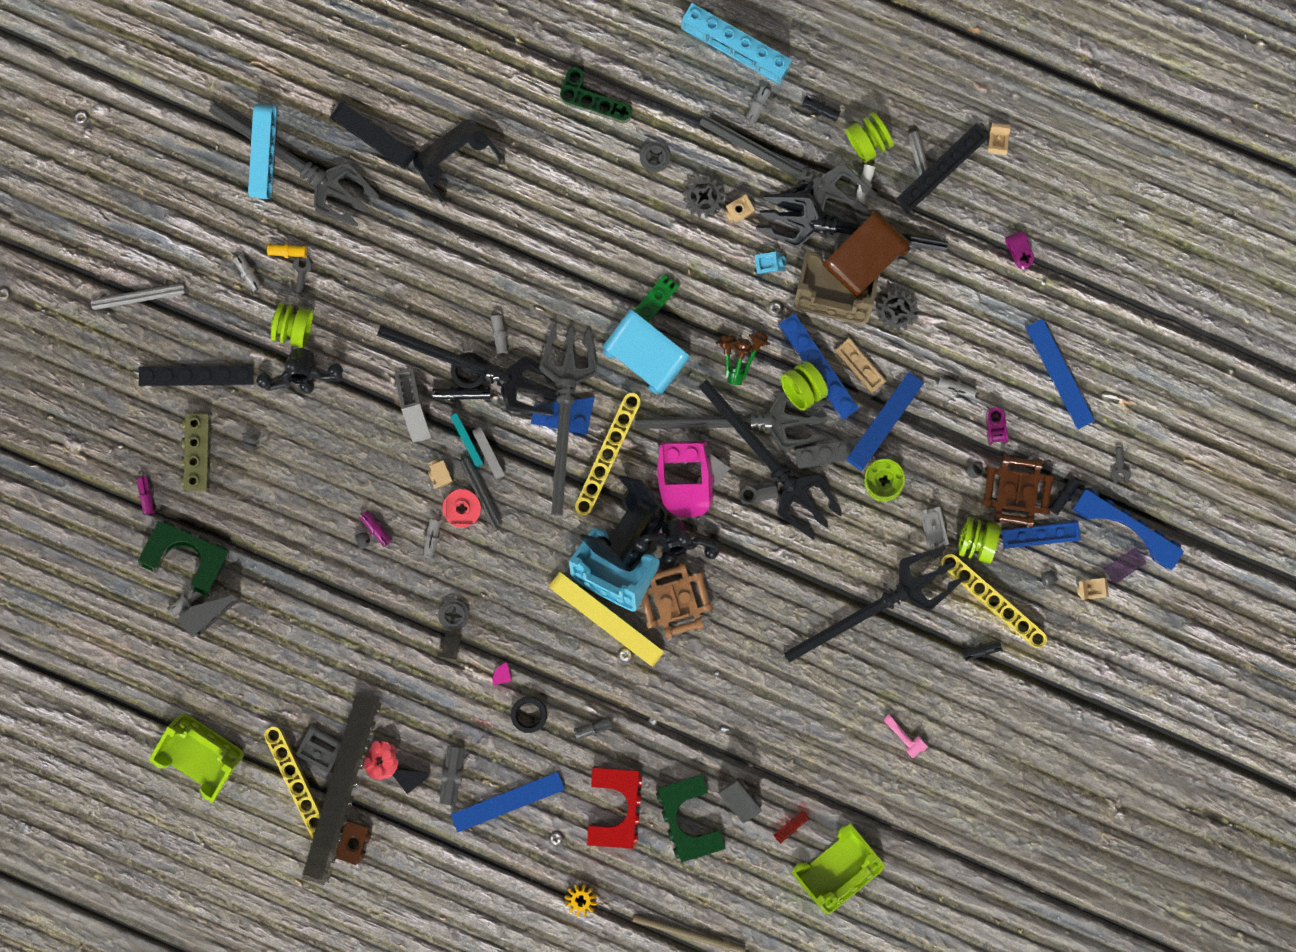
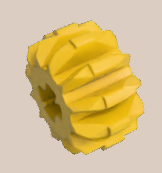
M575 884L576 892L569 888L568 891L572 896L565 895V899L571 900L565 903V906L569 907L572 905L573 907L569 912L573 913L576 909L577 917H579L580 911H583V915L587 916L586 909L593 912L594 909L590 905H597L596 901L591 900L596 898L597 894L590 895L593 890L592 887L585 891L586 884L582 885V890H579L578 884ZM579 895L584 896L583 899L586 900V903L583 902L582 905H579L576 897L579 898Z

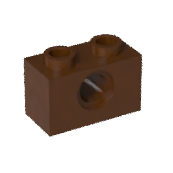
M347 820L334 858L357 865L359 861L362 862L366 853L363 850L364 845L369 843L372 832H369L370 827ZM351 838H356L359 841L358 848L350 846L349 841Z

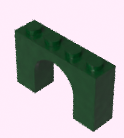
M158 520L138 559L139 566L157 573L169 551L181 546L192 548L199 554L201 563L191 582V589L209 597L229 558V552L222 545L217 544L215 546L210 544L209 540L199 536L197 538L192 536V533L186 529L179 530L168 521L163 523Z
M702 774L658 787L659 792L656 793L659 804L663 803L665 809L661 811L664 822H669L671 828L667 831L670 841L674 840L676 848H673L676 860L680 859L681 863L726 849L720 829L693 836L682 831L676 820L678 808L683 802L708 793Z

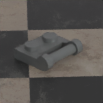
M312 724L295 755L330 773L346 742L342 739L340 741L317 729V726ZM314 735L336 747L334 753L311 741L312 736Z

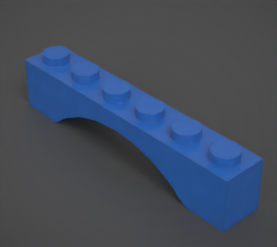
M794 313L779 323V329L802 361L811 363L822 375L828 389L826 397L841 421L858 411V406L796 314Z
M1093 489L1082 491L1071 510L1087 520L1108 519L1129 527L1143 540L1154 562L1169 571L1174 569L1184 552L1181 549V544L1174 540H1166L1162 532L1156 529L1155 531L1147 528L1149 525L1140 519L1138 521L1131 518L1132 514L1124 509L1120 511L1115 508L1116 504L1109 499L1104 501L1099 498L1100 494Z

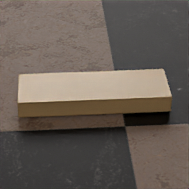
M850 338L834 350L871 394L886 382L884 377Z

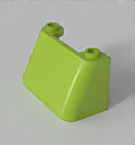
M180 714L167 727L148 761L160 769L172 765L202 785L199 790L201 796L213 803L240 764L244 753L240 748L192 716Z
M851 823L839 829L837 836L839 840L810 864L800 862L791 872L826 915L834 912L885 868L884 863Z

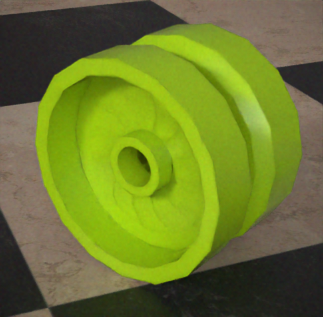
M808 361L801 362L794 370H789L781 376V385L785 394L794 406L802 411L811 407L814 401L819 402L828 395V389L822 375Z

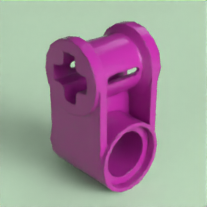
M1022 230L1005 237L1007 248L1012 254L1016 266L1020 269L1029 268L1034 261V254L1025 232ZM1022 256H1024V258L1028 257L1027 263L1025 261L1020 260Z
M996 407L989 409L986 413L988 444L992 445L994 442L1002 441L1008 443V430L1004 411ZM993 411H997L1000 414V419L997 422L992 421L990 417Z

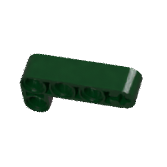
M573 67L568 70L560 92L561 100L565 105L623 124L630 121L632 110L629 105L581 89L584 82L581 69ZM572 74H579L580 79L573 82L570 80ZM568 91L574 93V97L570 100L564 98V94ZM586 97L592 99V103L588 106L582 104V100ZM604 103L610 105V109L606 112L600 109V106ZM614 106H616L615 115H612L614 112ZM626 110V114L628 115L620 117L619 112Z

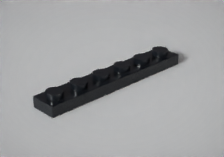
M977 123L974 124L894 200L908 214L977 150L989 136Z
M254 366L139 367L140 387L254 385Z

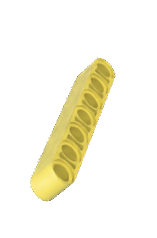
M629 393L624 397L578 497L575 508L580 515L586 516L592 512L641 403L639 396L635 393ZM628 398H636L637 405L629 407L626 404ZM621 415L629 417L630 420L626 425L619 423L618 419ZM619 432L622 436L621 440L613 442L610 438L612 433ZM607 449L612 450L614 453L613 457L609 460L603 458V452ZM597 467L605 468L606 472L603 477L595 475ZM590 484H595L598 488L597 492L593 495L587 493V487ZM581 502L589 503L590 508L587 512L579 510Z
M949 554L942 557L940 565H945V560L948 557L952 558L955 562L954 567L946 573L954 580L960 579V572L966 570L969 573V578L967 581H962L960 585L1024 641L1035 648L1043 647L1046 644L1047 637L1041 629L957 556ZM976 583H981L984 587L981 594H977L974 591ZM991 596L998 598V604L994 607L989 604ZM1006 608L1011 609L1013 612V616L1010 619H1006L1003 616ZM1020 621H1024L1027 624V629L1024 632L1018 629ZM1035 634H1040L1042 637V641L1038 645L1034 644L1032 640Z
M560 571L548 587L650 666L654 667L664 654V651Z
M278 726L270 727L265 732V740L314 844L319 849H326L333 843V835L284 731ZM272 730H276L279 733V738L276 741L270 738ZM280 747H284L287 750L285 758H281L278 755ZM288 765L295 767L294 775H289L286 772ZM297 782L302 783L304 786V790L301 793L296 792L294 788ZM304 800L311 801L312 808L310 810L303 808ZM313 817H317L320 820V826L317 828L311 825ZM320 835L328 837L327 845H322L319 842Z

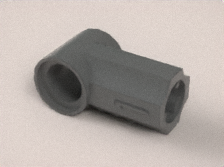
M775 481L747 486L739 493V500L744 505L778 498ZM750 491L753 494V499L750 501L745 500L743 493Z

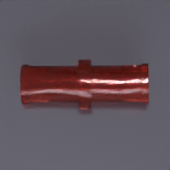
M801 810L790 821L787 820L785 825L773 834L774 838L782 844L791 834L797 833V829L810 818Z

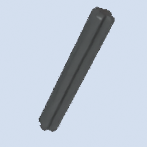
M467 457L461 460L460 463L493 528L500 526L502 522L470 458Z

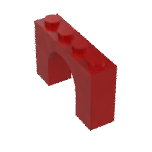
M593 767L591 787L615 789L621 792L628 802V813L621 823L614 826L588 825L587 846L633 849L634 844H638V833H635V825H639L640 814L636 813V806H640L641 794H637L638 786L642 787L643 776L639 775V770Z

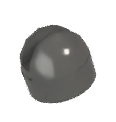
M973 462L967 467L966 472L970 478L974 479L982 476L984 470L980 463Z
M365 533L354 535L360 550L369 545V535Z
M1047 571L1042 575L1044 587L1058 581L1056 574L1051 571Z

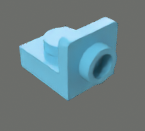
M775 251L755 255L757 274L785 271L786 258L783 252Z

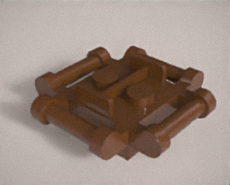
M1003 454L1001 469L986 467L987 480L984 499H982L981 505L995 507V523L1008 522L1033 528L1035 513L1050 515L1049 502L1052 483H1054L1055 477L1040 475L1042 459L1028 460ZM1008 465L1034 468V473L1008 470ZM996 474L999 475L996 501H992L994 478ZM1039 481H1044L1041 508L1036 507ZM1002 509L1027 512L1028 516L1020 517L1002 514Z

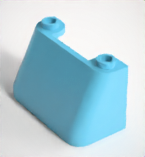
M631 309L602 346V349H604L602 353L609 359L614 357L647 382L649 385L648 389L655 395L658 393L662 395L690 360V356Z
M594 527L588 534L596 538L604 536L609 539V534L606 531L598 530ZM584 541L569 560L571 578L576 584L630 611H636L660 565L659 559L655 555L644 554L633 571H624L596 555Z

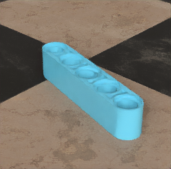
M256 104L253 109L248 187L249 197L270 199L272 194L277 118L276 106Z

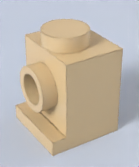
M745 194L726 205L727 211L724 212L729 222L733 220L734 224H737L753 215L755 209ZM740 206L743 210L738 213L735 211V208Z
M436 459L429 462L431 471H428L431 481H436L437 483L433 485L434 489L437 490L453 483L444 460Z

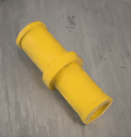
M268 243L267 255L284 256V258H306L307 246L290 245V243H285V245Z

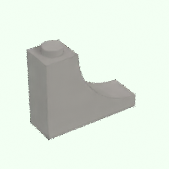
M413 368L394 373L401 410L412 442L431 438Z

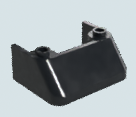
M470 119L457 125L417 154L413 160L415 169L443 207L446 206V203L433 186L442 177L438 164L464 145L469 143L475 150H483L488 146L502 165L505 163L504 158L485 132L475 121Z
M620 475L618 477L619 480L627 488L623 496V505L627 512L609 539L604 536L596 538L581 534L580 538L596 555L624 571L631 572L636 568L647 551H637L633 545L634 540L646 534L658 533L667 519V510L642 480Z

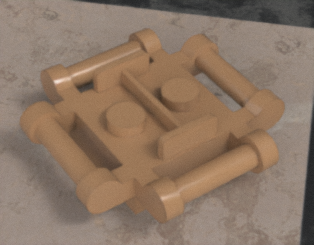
M684 562L678 563L679 566L656 572L651 582V588H648L642 599V605L648 622L646 623L647 628L663 625L667 639L672 638L673 635L693 629H703L700 613L714 609L713 604H710L704 584V573L688 577ZM675 574H682V579L657 586L655 581ZM696 581L703 607H697L690 582ZM652 593L654 594L661 618L656 621L648 595ZM694 615L695 621L669 628V622Z

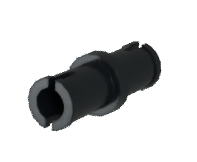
M807 95L801 107L815 112L817 116L820 117L822 115L834 122L837 121L841 112L825 105V102L822 101L821 103Z
M1070 478L1062 491H1058V496L1049 506L1050 511L1059 515L1065 504L1072 500L1071 496L1081 484L1074 478Z
M997 639L985 644L979 643V646L963 649L962 651L965 661L978 657L985 658L986 655L1003 651L1000 640Z

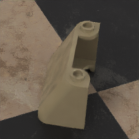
M806 251L794 307L799 311L856 324L867 323L873 308L879 276L868 287L870 291L863 298L861 296L857 298L823 266V258L818 253Z

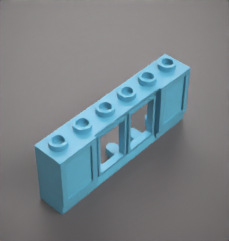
M691 3L681 20L682 30L750 67L778 85H781L790 70L792 62L790 58Z

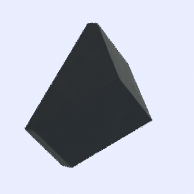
M810 181L781 191L779 194H811L814 183ZM785 201L778 204L793 212L804 210V206L801 204Z
M396 769L392 776L408 794L430 777L431 772Z

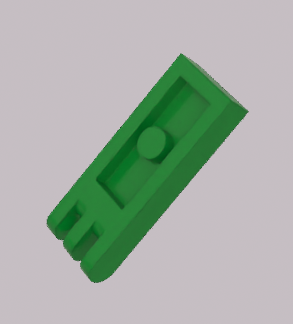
M667 273L662 276L634 310L635 313L648 323L680 286L679 283H676L673 288L670 287L674 282L673 278L665 283L664 281L669 276Z

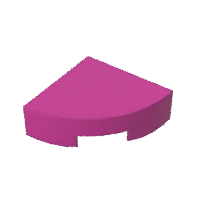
M504 663L496 669L492 679L493 685L512 681L508 663Z

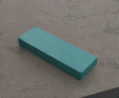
M457 413L451 415L450 418L475 466L478 468L483 466L484 463Z

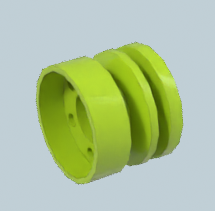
M874 112L869 114V119L866 117L862 119L864 128L856 122L845 129L851 145L864 163L877 156L875 147L883 153L886 151L885 146L888 149L894 146L887 126Z
M280 302L271 323V341L277 342L280 338V342L284 344L289 336L291 346L305 348L312 327L313 310L300 307L297 313L294 314V306L292 304L287 308L286 303Z
M891 459L874 461L865 472L864 486L868 495L878 502H889L895 500L901 494L904 488L905 475L900 465ZM886 477L887 482L890 483L882 486L879 480H883Z
M968 517L960 533L958 556L964 557L966 549H968L967 558L971 559L974 552L977 551L978 561L991 564L997 548L1001 525L987 522L983 530L981 529V520L978 519L973 527L974 518Z

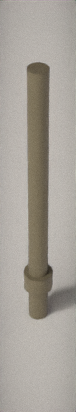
M634 915L632 921L716 946L726 952H745L746 947L731 943L730 940H719L639 915Z

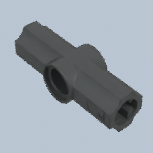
M448 746L446 763L443 766L441 777L440 804L456 806L458 789L463 775L462 763L465 748Z

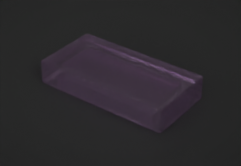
M1135 547L1103 569L1113 584H1116L1145 565L1146 561Z

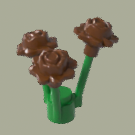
M756 331L755 334H749L754 343L753 345H751L748 339L739 338L735 341L734 336L724 335L720 337V341H717L716 345L724 349L726 356L725 376L728 377L727 383L742 385V380L746 379V374L756 352L759 351L761 346L770 345L767 341L768 335L760 331ZM731 348L738 352L737 366L732 367L730 370ZM751 353L744 370L741 369L742 359L745 358V354Z

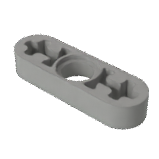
M481 426L473 429L472 432L496 480L505 476Z

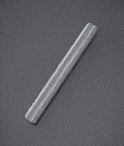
M181 283L91 300V307L97 310L185 294V286Z

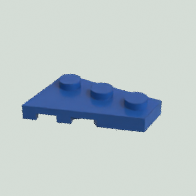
M595 397L575 399V403L571 405L569 432L588 434ZM559 403L542 404L554 412L553 416L533 414L531 424L558 429Z

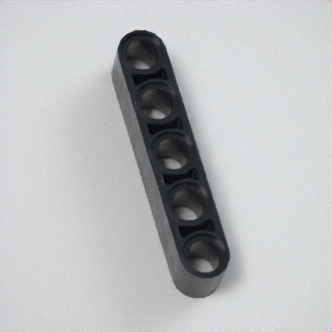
M339 102L329 117L404 170L407 169L416 156V153L342 102Z

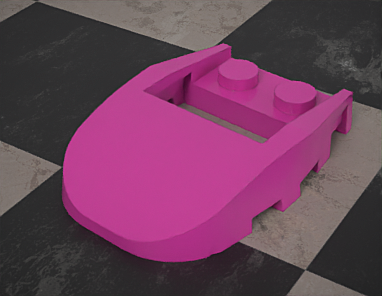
M706 441L661 442L657 468L660 494L666 510L675 516L698 517L709 511L712 506L714 497L713 483L715 481L714 475H712L710 456L706 455ZM701 462L702 483L666 484L664 463Z

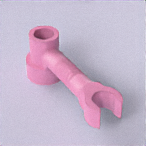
M889 714L883 719L908 746L906 752L912 758L928 748V745L920 736H917L914 740L908 737Z

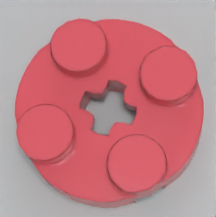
M465 489L455 490L443 502V515L453 526L466 528L476 523L480 517L481 504L477 496ZM460 503H464V506L467 507V511H464V514H460V511L456 509L460 506Z
M375 741L368 750L362 766L373 779L381 781L384 778H390L398 766V759H396L398 751L391 743Z

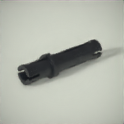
M450 386V388L442 389L433 388V400H450V402L466 399L490 400V387L468 389Z

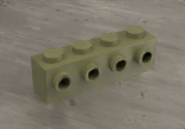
M185 414V418L182 419V429L185 430V437H182L181 444L182 449H185L184 457L181 458V467L184 468V476H181V487H184V491L210 492L211 415Z

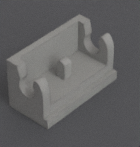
M936 507L920 511L928 549L949 544L941 508Z

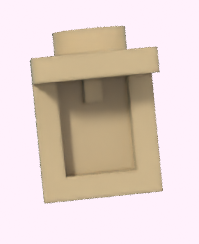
M992 123L989 132L988 153L1007 155L1010 125Z
M1107 578L1079 581L1077 591L1078 595L1081 596V600L1109 597Z

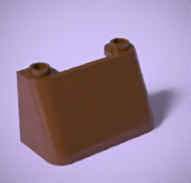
M876 210L826 260L823 266L855 297L861 296L863 298L870 291L868 288L870 284L899 255L904 257L911 250L909 246L912 243L880 211Z

